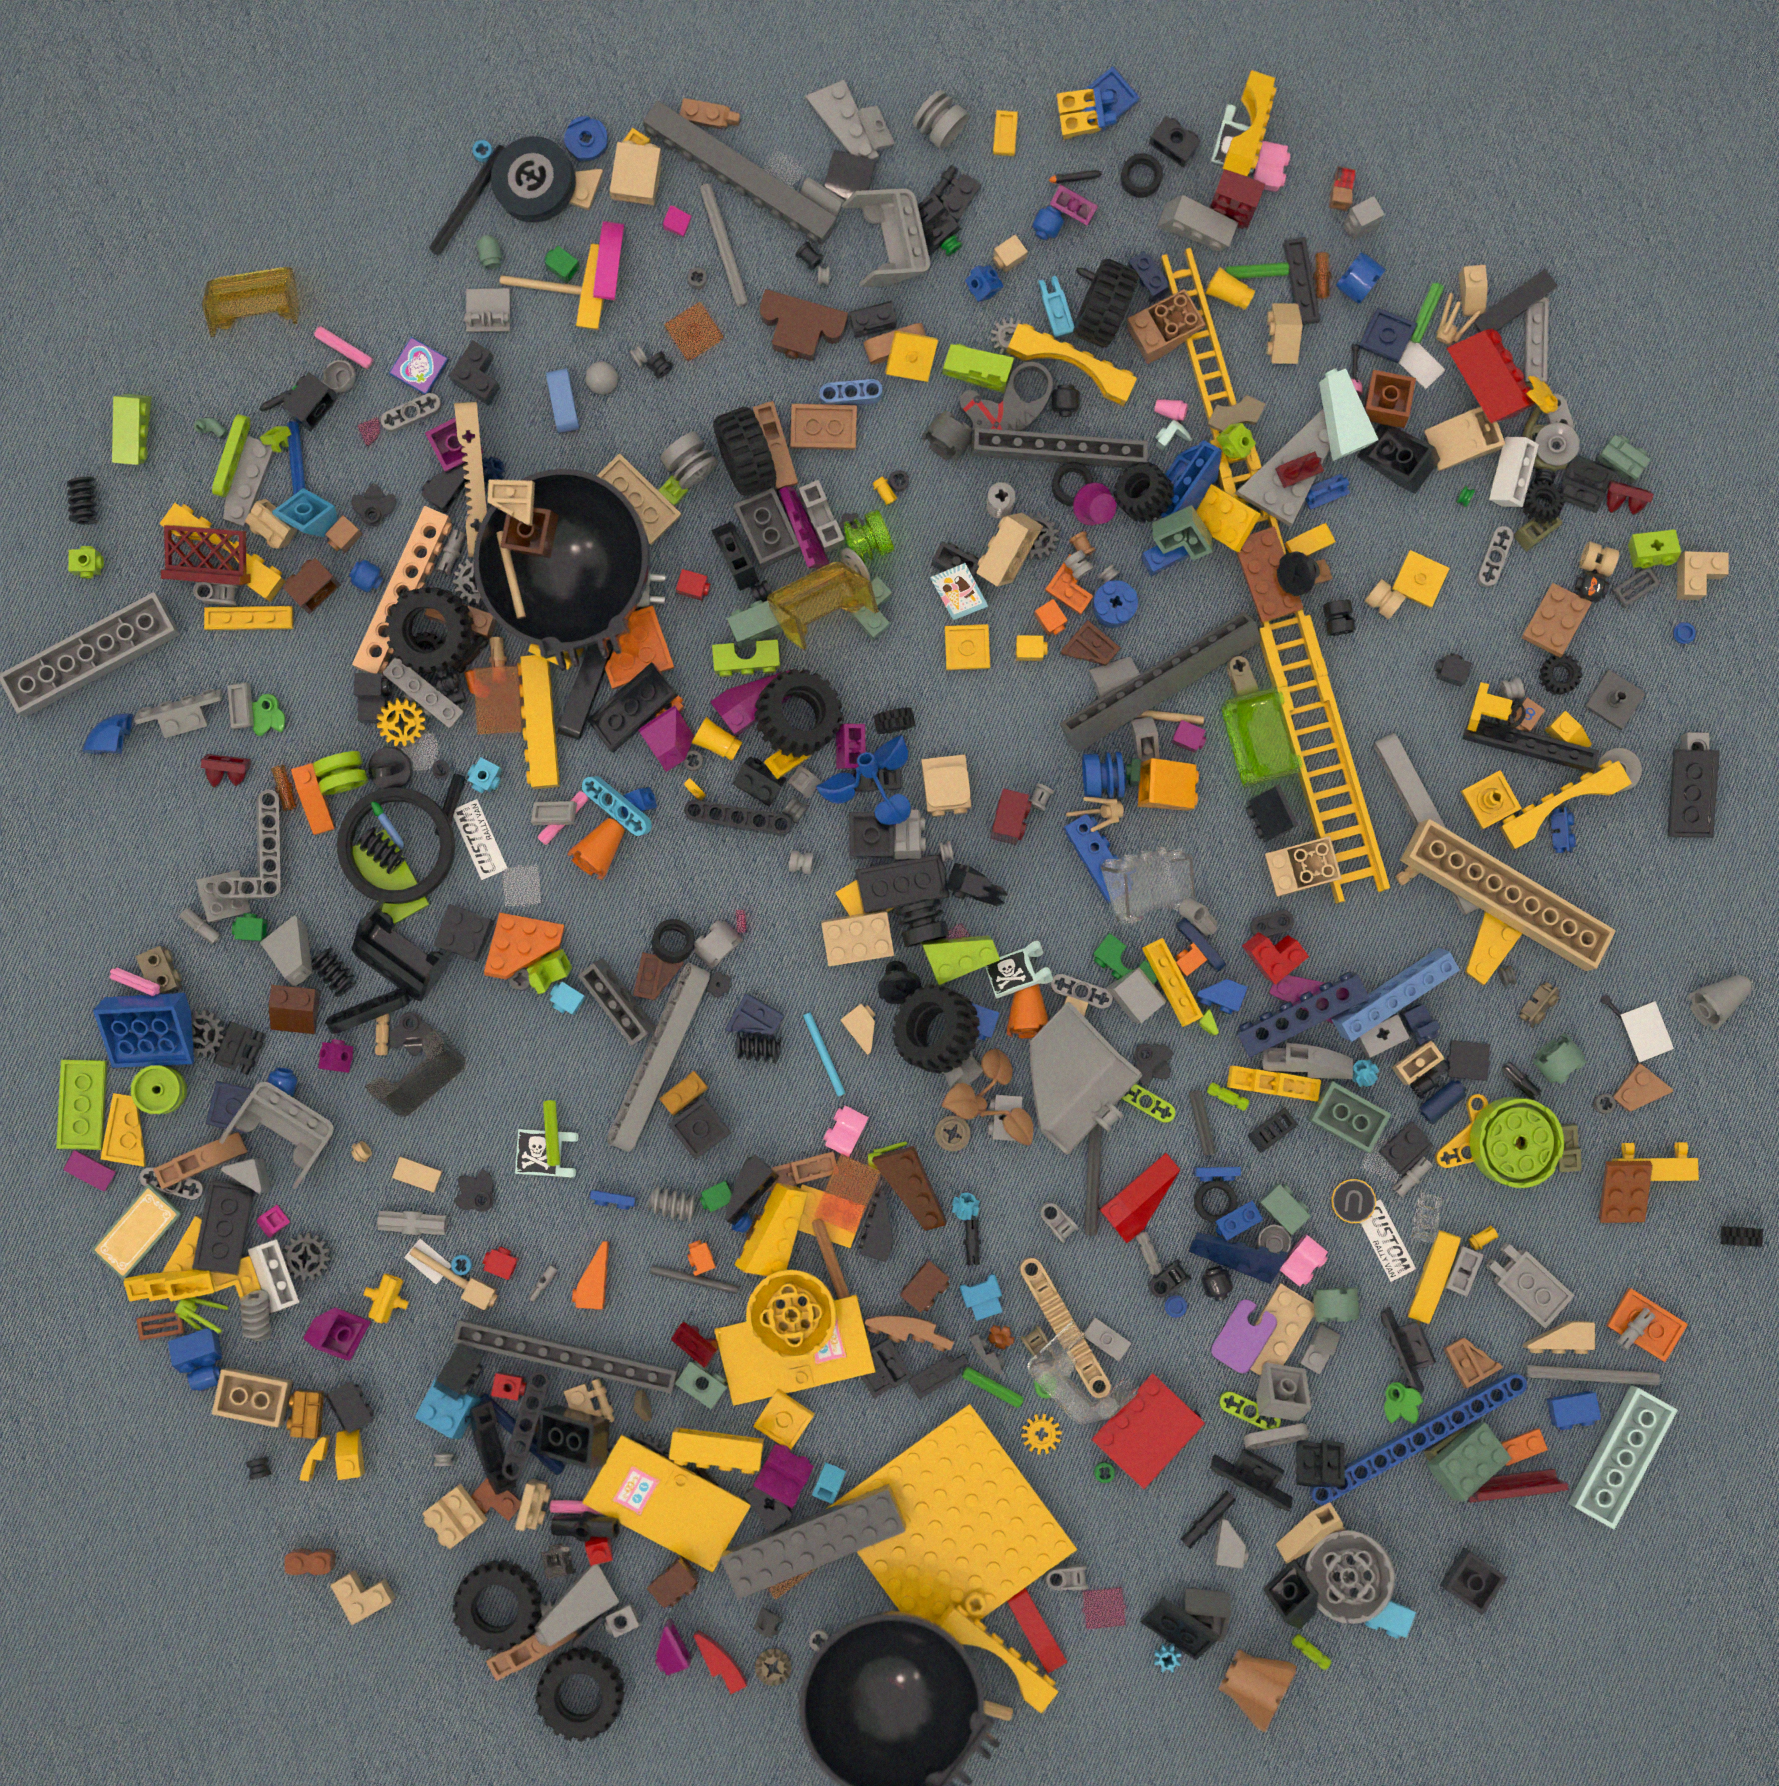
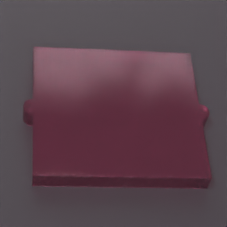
M1122 1587L1082 1591L1084 1602L1082 1611L1085 1613L1086 1629L1126 1625L1124 1614L1126 1605L1123 1604Z

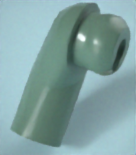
M201 418L194 422V429L197 432H214L220 439L224 438L228 433L215 418Z

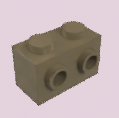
M158 946L135 956L144 978L160 986L159 994H168L182 988L180 982L183 979L179 970H175L172 964L174 957L170 949Z

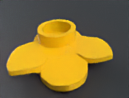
M1527 377L1534 388L1528 391L1527 395L1543 412L1547 414L1555 412L1558 409V400L1552 394L1549 386L1545 382H1541L1538 377Z

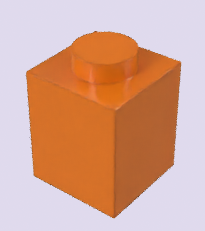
M1054 599L1035 610L1034 616L1048 636L1052 633L1056 636L1066 629L1065 625L1068 620Z

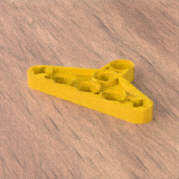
M1473 1094L1467 1099L1466 1108L1470 1123L1436 1152L1435 1161L1440 1167L1450 1168L1474 1162L1472 1157L1469 1159L1462 1157L1461 1151L1465 1146L1470 1147L1472 1125L1478 1114L1488 1105V1101L1483 1095ZM1474 1098H1480L1483 1102L1482 1108L1478 1111L1474 1110L1471 1106ZM1520 1137L1516 1140L1515 1144L1518 1149L1523 1148ZM1457 1148L1456 1155L1459 1162H1456L1457 1158L1449 1159L1448 1164L1440 1160V1157L1444 1155L1443 1152L1447 1155L1455 1154L1452 1149Z

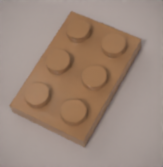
M792 404L790 447L792 449L856 450L857 405Z
M1552 583L1523 633L1522 639L1561 658L1592 602L1580 598L1579 595Z

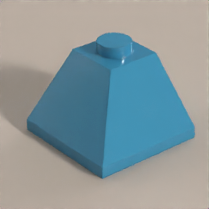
M305 488L272 511L274 516L301 532L319 537L326 536L325 534L338 521L335 506Z

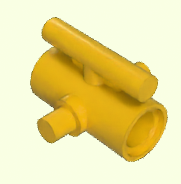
M384 1273L379 1288H375V1290L368 1287L365 1288L363 1295L370 1297L371 1301H373L368 1317L378 1323H388L393 1308L397 1309L399 1307L406 1310L409 1301L401 1299V1296H399L404 1280Z

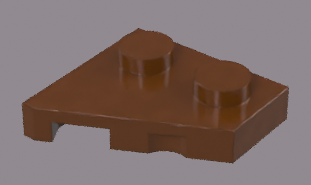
M642 952L633 996L655 1000L683 966L684 961L668 963L662 961L656 955Z

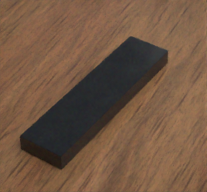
M1306 238L1284 240L1283 245L1286 262L1289 264V279L1294 304L1299 306L1302 325L1319 323L1320 315Z
M1543 269L1479 316L1473 324L1479 332L1492 328L1498 331L1556 289L1558 285L1546 269Z

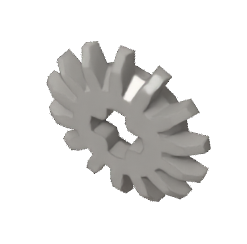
M1010 318V323H1006L1005 319H1002V326L998 323L995 324L998 331H991V333L996 335V337L991 338V341L997 342L993 346L994 349L1001 347L1000 354L1007 350L1010 341L1006 342L1004 340L1006 333L1013 334L1018 323H1021L1020 320L1013 324V318Z

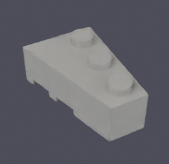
M1181 195L1165 204L1157 227L1207 245L1212 250L1220 251L1230 246L1238 222Z

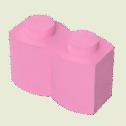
M1262 141L1253 179L1265 183L1264 190L1277 192L1280 187L1284 186L1286 179L1283 169L1284 166H1288L1290 153H1287L1288 146Z
M844 1106L843 1109L839 1108L833 1119L837 1121L834 1128H828L823 1140L827 1141L825 1146L850 1157L869 1117L847 1106Z
M1305 1234L1287 1255L1280 1271L1298 1286L1302 1284L1307 1285L1314 1276L1312 1271L1316 1267H1322L1327 1261L1326 1254L1328 1252Z

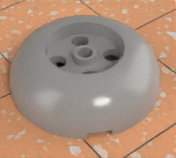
M1358 1531L1332 1533L1317 1543L1308 1557L1305 1572L1319 1593L1317 1608L1329 1618L1346 1624L1362 1623L1379 1615L1389 1604L1395 1588L1394 1566L1385 1548L1369 1535ZM1353 1555L1354 1560H1356L1354 1565L1349 1564L1348 1556ZM1366 1571L1372 1573V1580L1365 1578ZM1336 1572L1341 1573V1574H1340V1579H1341L1340 1582H1337V1581L1335 1580V1573H1336ZM1352 1572L1355 1574V1580L1351 1578ZM1352 1588L1359 1590L1357 1598L1351 1595Z

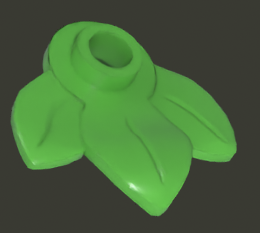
M272 694L262 695L258 702L252 703L254 732L257 736H262L270 727L283 732L285 728V714L279 709L278 699ZM266 701H268L270 704V707L268 709L265 707Z
M1400 1382L1389 1384L1386 1390L1387 1401L1384 1404V1411L1389 1422L1393 1423L1402 1416L1407 1421L1416 1423L1419 1416L1417 1405L1423 1403L1420 1393L1413 1388H1406ZM1396 1389L1400 1392V1397L1397 1396Z

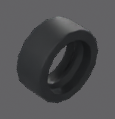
M1145 153L1129 157L1123 165L1120 176L1124 190L1137 198H1145L1154 194L1159 188L1162 179V167L1159 161L1152 155ZM1144 164L1153 170L1154 179L1149 186L1138 187L1131 183L1129 171L1134 165Z
M1075 462L1060 466L1055 472L1051 484L1055 498L1061 504L1073 506L1075 497L1066 496L1060 489V480L1064 474L1068 472L1079 473L1083 477L1085 485L1093 482V476L1084 465Z
M665 920L659 923L654 930L652 938L653 951L664 962L680 963L692 953L695 941L694 932L682 920ZM672 930L680 932L686 938V946L681 951H668L661 945V935L666 931Z
M1208 1181L1197 1189L1194 1196V1207L1204 1220L1216 1223V1220L1236 1210L1237 1196L1234 1189L1227 1183ZM1218 1188L1227 1194L1229 1204L1223 1213L1213 1215L1205 1210L1203 1197L1208 1190Z

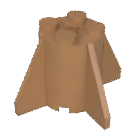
M1239 1649L1233 1659L1237 1664L1231 1663L1225 1675L1228 1679H1223L1218 1690L1232 1697L1258 1729L1266 1732L1282 1697L1296 1673L1297 1666L1290 1662L1253 1657Z

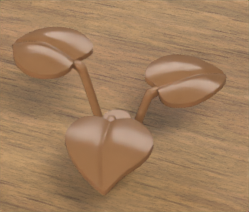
M992 1049L986 1052L981 1060L983 1072L987 1077L993 1079L992 1082L976 1096L971 1086L959 1083L949 1090L943 1100L942 1107L949 1109L957 1116L966 1120L973 1119L979 1114L981 1117L986 1115H1006L1002 1122L1006 1132L1019 1143L1029 1146L1033 1138V1122L1025 1110L1014 1108L1011 1112L1008 1110L986 1111L987 1102L982 1096L997 1081L1002 1085L1008 1084L1013 1075L1012 1065L1008 1057L1001 1050Z

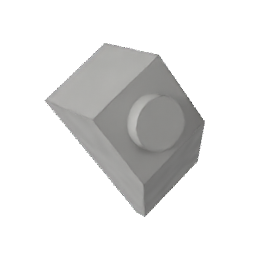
M1153 717L1131 720L1136 759H1141V763L1151 758L1160 759L1158 731Z
M1220 1517L1213 1562L1216 1565L1243 1569V1563L1247 1564L1249 1551L1246 1550L1245 1544L1227 1519Z

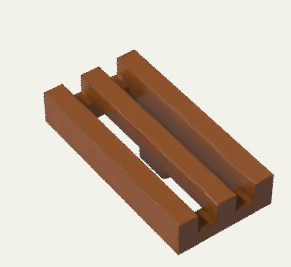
M175 1312L136 1318L139 1341L186 1333L183 1326L184 1319L178 1317L179 1314ZM177 1317L176 1321L147 1326L142 1324L145 1321ZM178 1325L177 1330L144 1335L145 1330Z

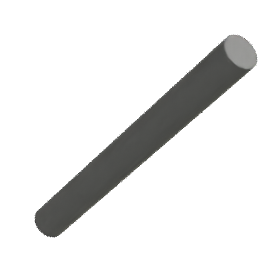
M652 1265L650 1274L737 1294L739 1285L697 1275L694 1276L693 1274Z

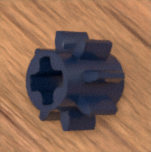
M493 456L488 459L486 457L482 459L485 483H489V480H502L504 478L502 474L505 470L501 460L493 458Z

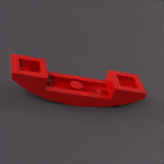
M1022 1589L1008 1599L1007 1602L1047 1673L1049 1674L1066 1664L1065 1656L1041 1617L1027 1589Z

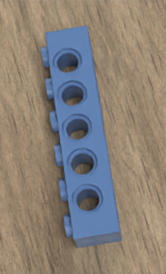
M1438 947L1368 994L1370 999L1337 1014L1331 1020L1340 1036L1352 1042L1458 972L1459 968L1451 953Z

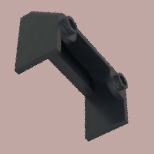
M380 899L359 922L352 951L357 958L399 989H406L410 997L417 1001H422L446 969L452 950L448 949L444 955L438 951H431L428 955L393 930V918L389 914L381 912L384 901Z

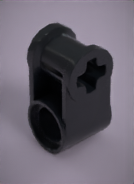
M1179 1259L1169 1264L1161 1273L1151 1279L1148 1284V1290L1153 1296L1159 1298L1166 1297L1192 1278L1181 1267ZM1158 1281H1162L1165 1285L1164 1291L1160 1294L1154 1289Z

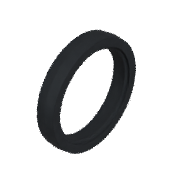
M385 788L364 796L348 811L339 829L337 854L345 876L359 892L375 901L382 899L387 904H403L427 896L444 881L453 863L455 837L448 817L431 798L412 789ZM372 802H377L379 805L390 802L411 803L426 811L434 821L440 838L439 856L432 871L418 884L402 890H386L370 883L359 871L353 856V839L361 820L373 810Z

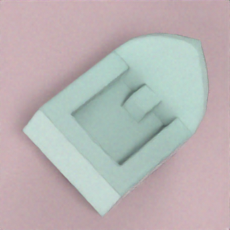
M1173 420L1167 429L1163 427L1156 436V439H1158L1156 447L1163 451L1175 434L1188 441L1192 439L1187 430L1179 422Z

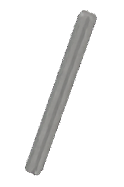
M709 183L700 186L701 194L736 305L738 307L748 304V300L712 186Z
M1538 1365L1526 1366V1376L1530 1378L1659 1385L1660 1375L1658 1373Z

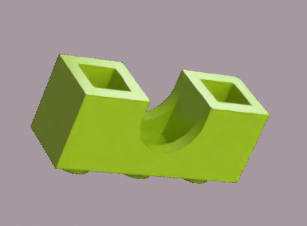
M778 639L756 641V653L750 659L739 658L735 653L734 643L712 645L714 672L719 674V677L733 676L732 673L741 672V675H753L754 671L762 670L763 673L769 674L775 673L776 669H781Z

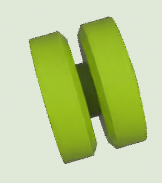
M359 751L338 753L314 762L315 775L323 778L318 783L322 795L347 792L362 787L369 782L366 771L357 769L363 764Z
M149 1066L135 1075L131 1084V1096L134 1104L141 1111L149 1114H169L176 1111L184 1103L187 1096V1084L184 1076L174 1068L169 1066ZM157 1088H161L160 1093L157 1092Z

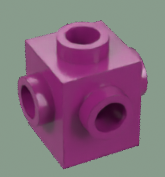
M332 1039L331 1043L322 1042L318 1068L349 1073L353 1059V1046H347L345 1041Z

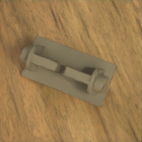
M1545 982L1544 985L1541 984L1532 997L1538 1001L1537 1004L1529 1000L1520 1010L1521 1014L1519 1017L1525 1022L1529 1019L1531 1028L1536 1023L1540 1024L1546 1016V1010L1549 1007H1553L1559 1000L1558 988L1555 987L1551 990L1553 986L1548 982Z

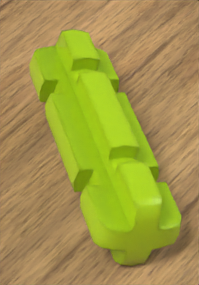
M1210 1083L1207 1088L1208 1094L1216 1095L1218 1099L1233 1106L1236 1105L1241 1110H1246L1249 1105L1248 1099L1238 1097V1094L1224 1087L1220 1088V1085Z
M1300 1634L1294 1636L1291 1642L1296 1648L1301 1649L1300 1651L1314 1663L1317 1662V1665L1323 1670L1329 1668L1332 1662L1327 1656L1322 1655L1323 1653L1310 1642H1306V1639Z

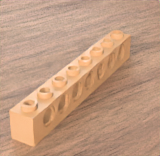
M424 506L352 665L355 668L366 673L383 674V671L390 664L388 660L395 651L393 648L388 647L387 641H390L389 636L386 638L381 636L382 630L389 626V623L385 622L386 616H390L391 611L389 609L392 604H397V599L402 589L407 588L410 591L425 588L424 581L426 576L430 575L434 569L433 561L435 556H439L443 549L442 541L444 536H448L452 529L449 516ZM429 530H436V535L433 538H426V533ZM421 549L427 550V555L424 558L417 557V553ZM411 569H418L416 577H408ZM375 648H382V654L379 657L375 658L372 656Z

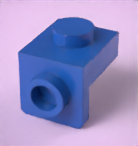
M650 787L640 788L623 795L641 812L657 808L656 798ZM623 806L622 811L625 818H627L628 810Z

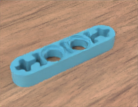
M591 776L583 780V792L632 834L641 836L651 831V820L602 778ZM607 793L612 796L611 805L606 803L605 796ZM623 806L628 810L627 818H624L621 814Z

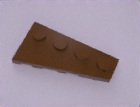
M914 1146L873 1157L872 1162L925 1231L946 1225L945 1215Z

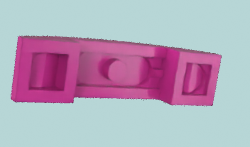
M602 222L593 291L594 298L615 300L624 224Z

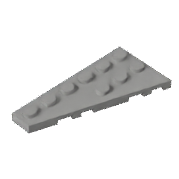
M1321 409L1234 494L1286 525L1291 526L1316 476L1283 488L1275 468L1314 451L1318 457L1322 458V465L1330 449L1324 409Z

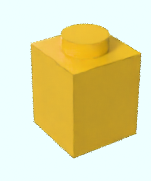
M1017 635L1016 661H1042L1043 655H1047L1048 648L1047 642H1043V636Z

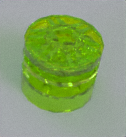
M878 509L864 514L865 525H861L857 518H853L855 529H852L849 521L843 523L848 547L858 554L864 564V553H866L870 561H873V549H876L881 557L895 552L890 534Z

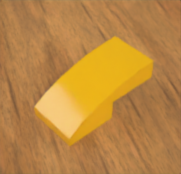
M1324 523L1284 544L1289 553L1298 551L1308 557L1321 549L1331 546L1336 541L1327 524Z
M330 1435L321 1437L311 1449L304 1463L300 1480L310 1481L313 1479L316 1460L322 1461L326 1458Z

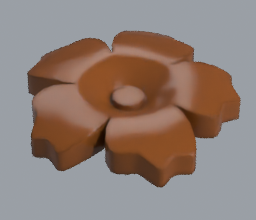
M993 1325L990 1328L991 1333L988 1340L991 1344H995V1347L1006 1349V1346L1014 1344L1015 1338L1010 1336L1012 1334L1010 1327L1005 1325L1001 1329L1000 1326Z

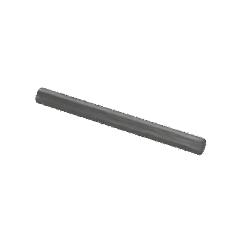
M1099 1124L1089 1132L1084 1231L1087 1236L1097 1235L1102 1127Z

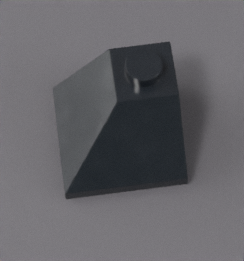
M1293 1559L1263 1590L1283 1621L1288 1625L1301 1629L1316 1614L1319 1593L1298 1562Z

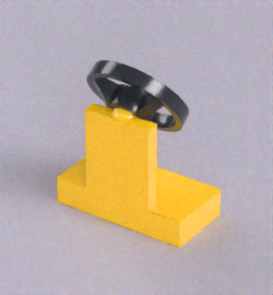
M1480 682L1467 730L1476 732L1481 714L1495 717L1497 724L1502 729L1509 730L1520 725L1526 716L1525 707L1519 702H1512L1513 700L1487 694L1489 684ZM1519 707H1521L1522 714L1520 718L1515 722L1514 719L1517 716L1516 711ZM1500 719L1510 721L1511 724L1502 725L1500 724Z

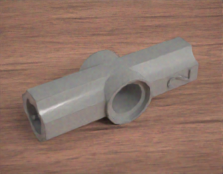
M379 1211L377 1220L378 1230L402 1232V1234L421 1235L422 1233L446 1235L448 1223L447 1216L423 1214V1212Z

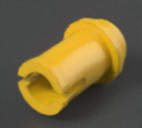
M881 477L872 483L874 485L873 489L877 490L887 506L897 500L898 497L888 485V479Z
M1490 1225L1478 1234H1472L1468 1242L1475 1251L1478 1249L1482 1250V1246L1495 1238L1497 1239L1498 1234Z

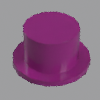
M1095 482L1086 484L1079 489L1073 503L1076 518L1081 523L1090 526L1110 521L1115 515L1117 508L1116 501L1109 489L1103 484Z

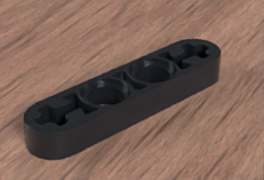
M396 989L328 1017L325 1023L330 1033L337 1034L408 1005L411 999L406 989Z

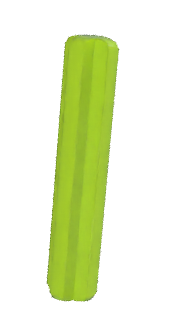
M546 1100L543 1102L547 1165L558 1166L560 1165L556 1102L555 1100Z

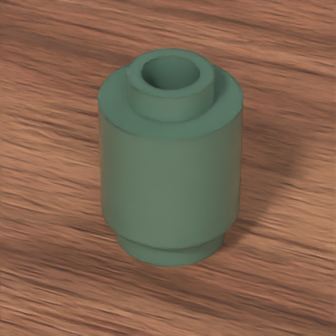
M492 235L480 237V240L476 243L480 263L484 269L500 267L502 257L498 239Z

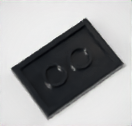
M1164 1597L1140 1621L1143 1625L1171 1644L1173 1643L1175 1647L1195 1660L1201 1657L1219 1638L1217 1633Z

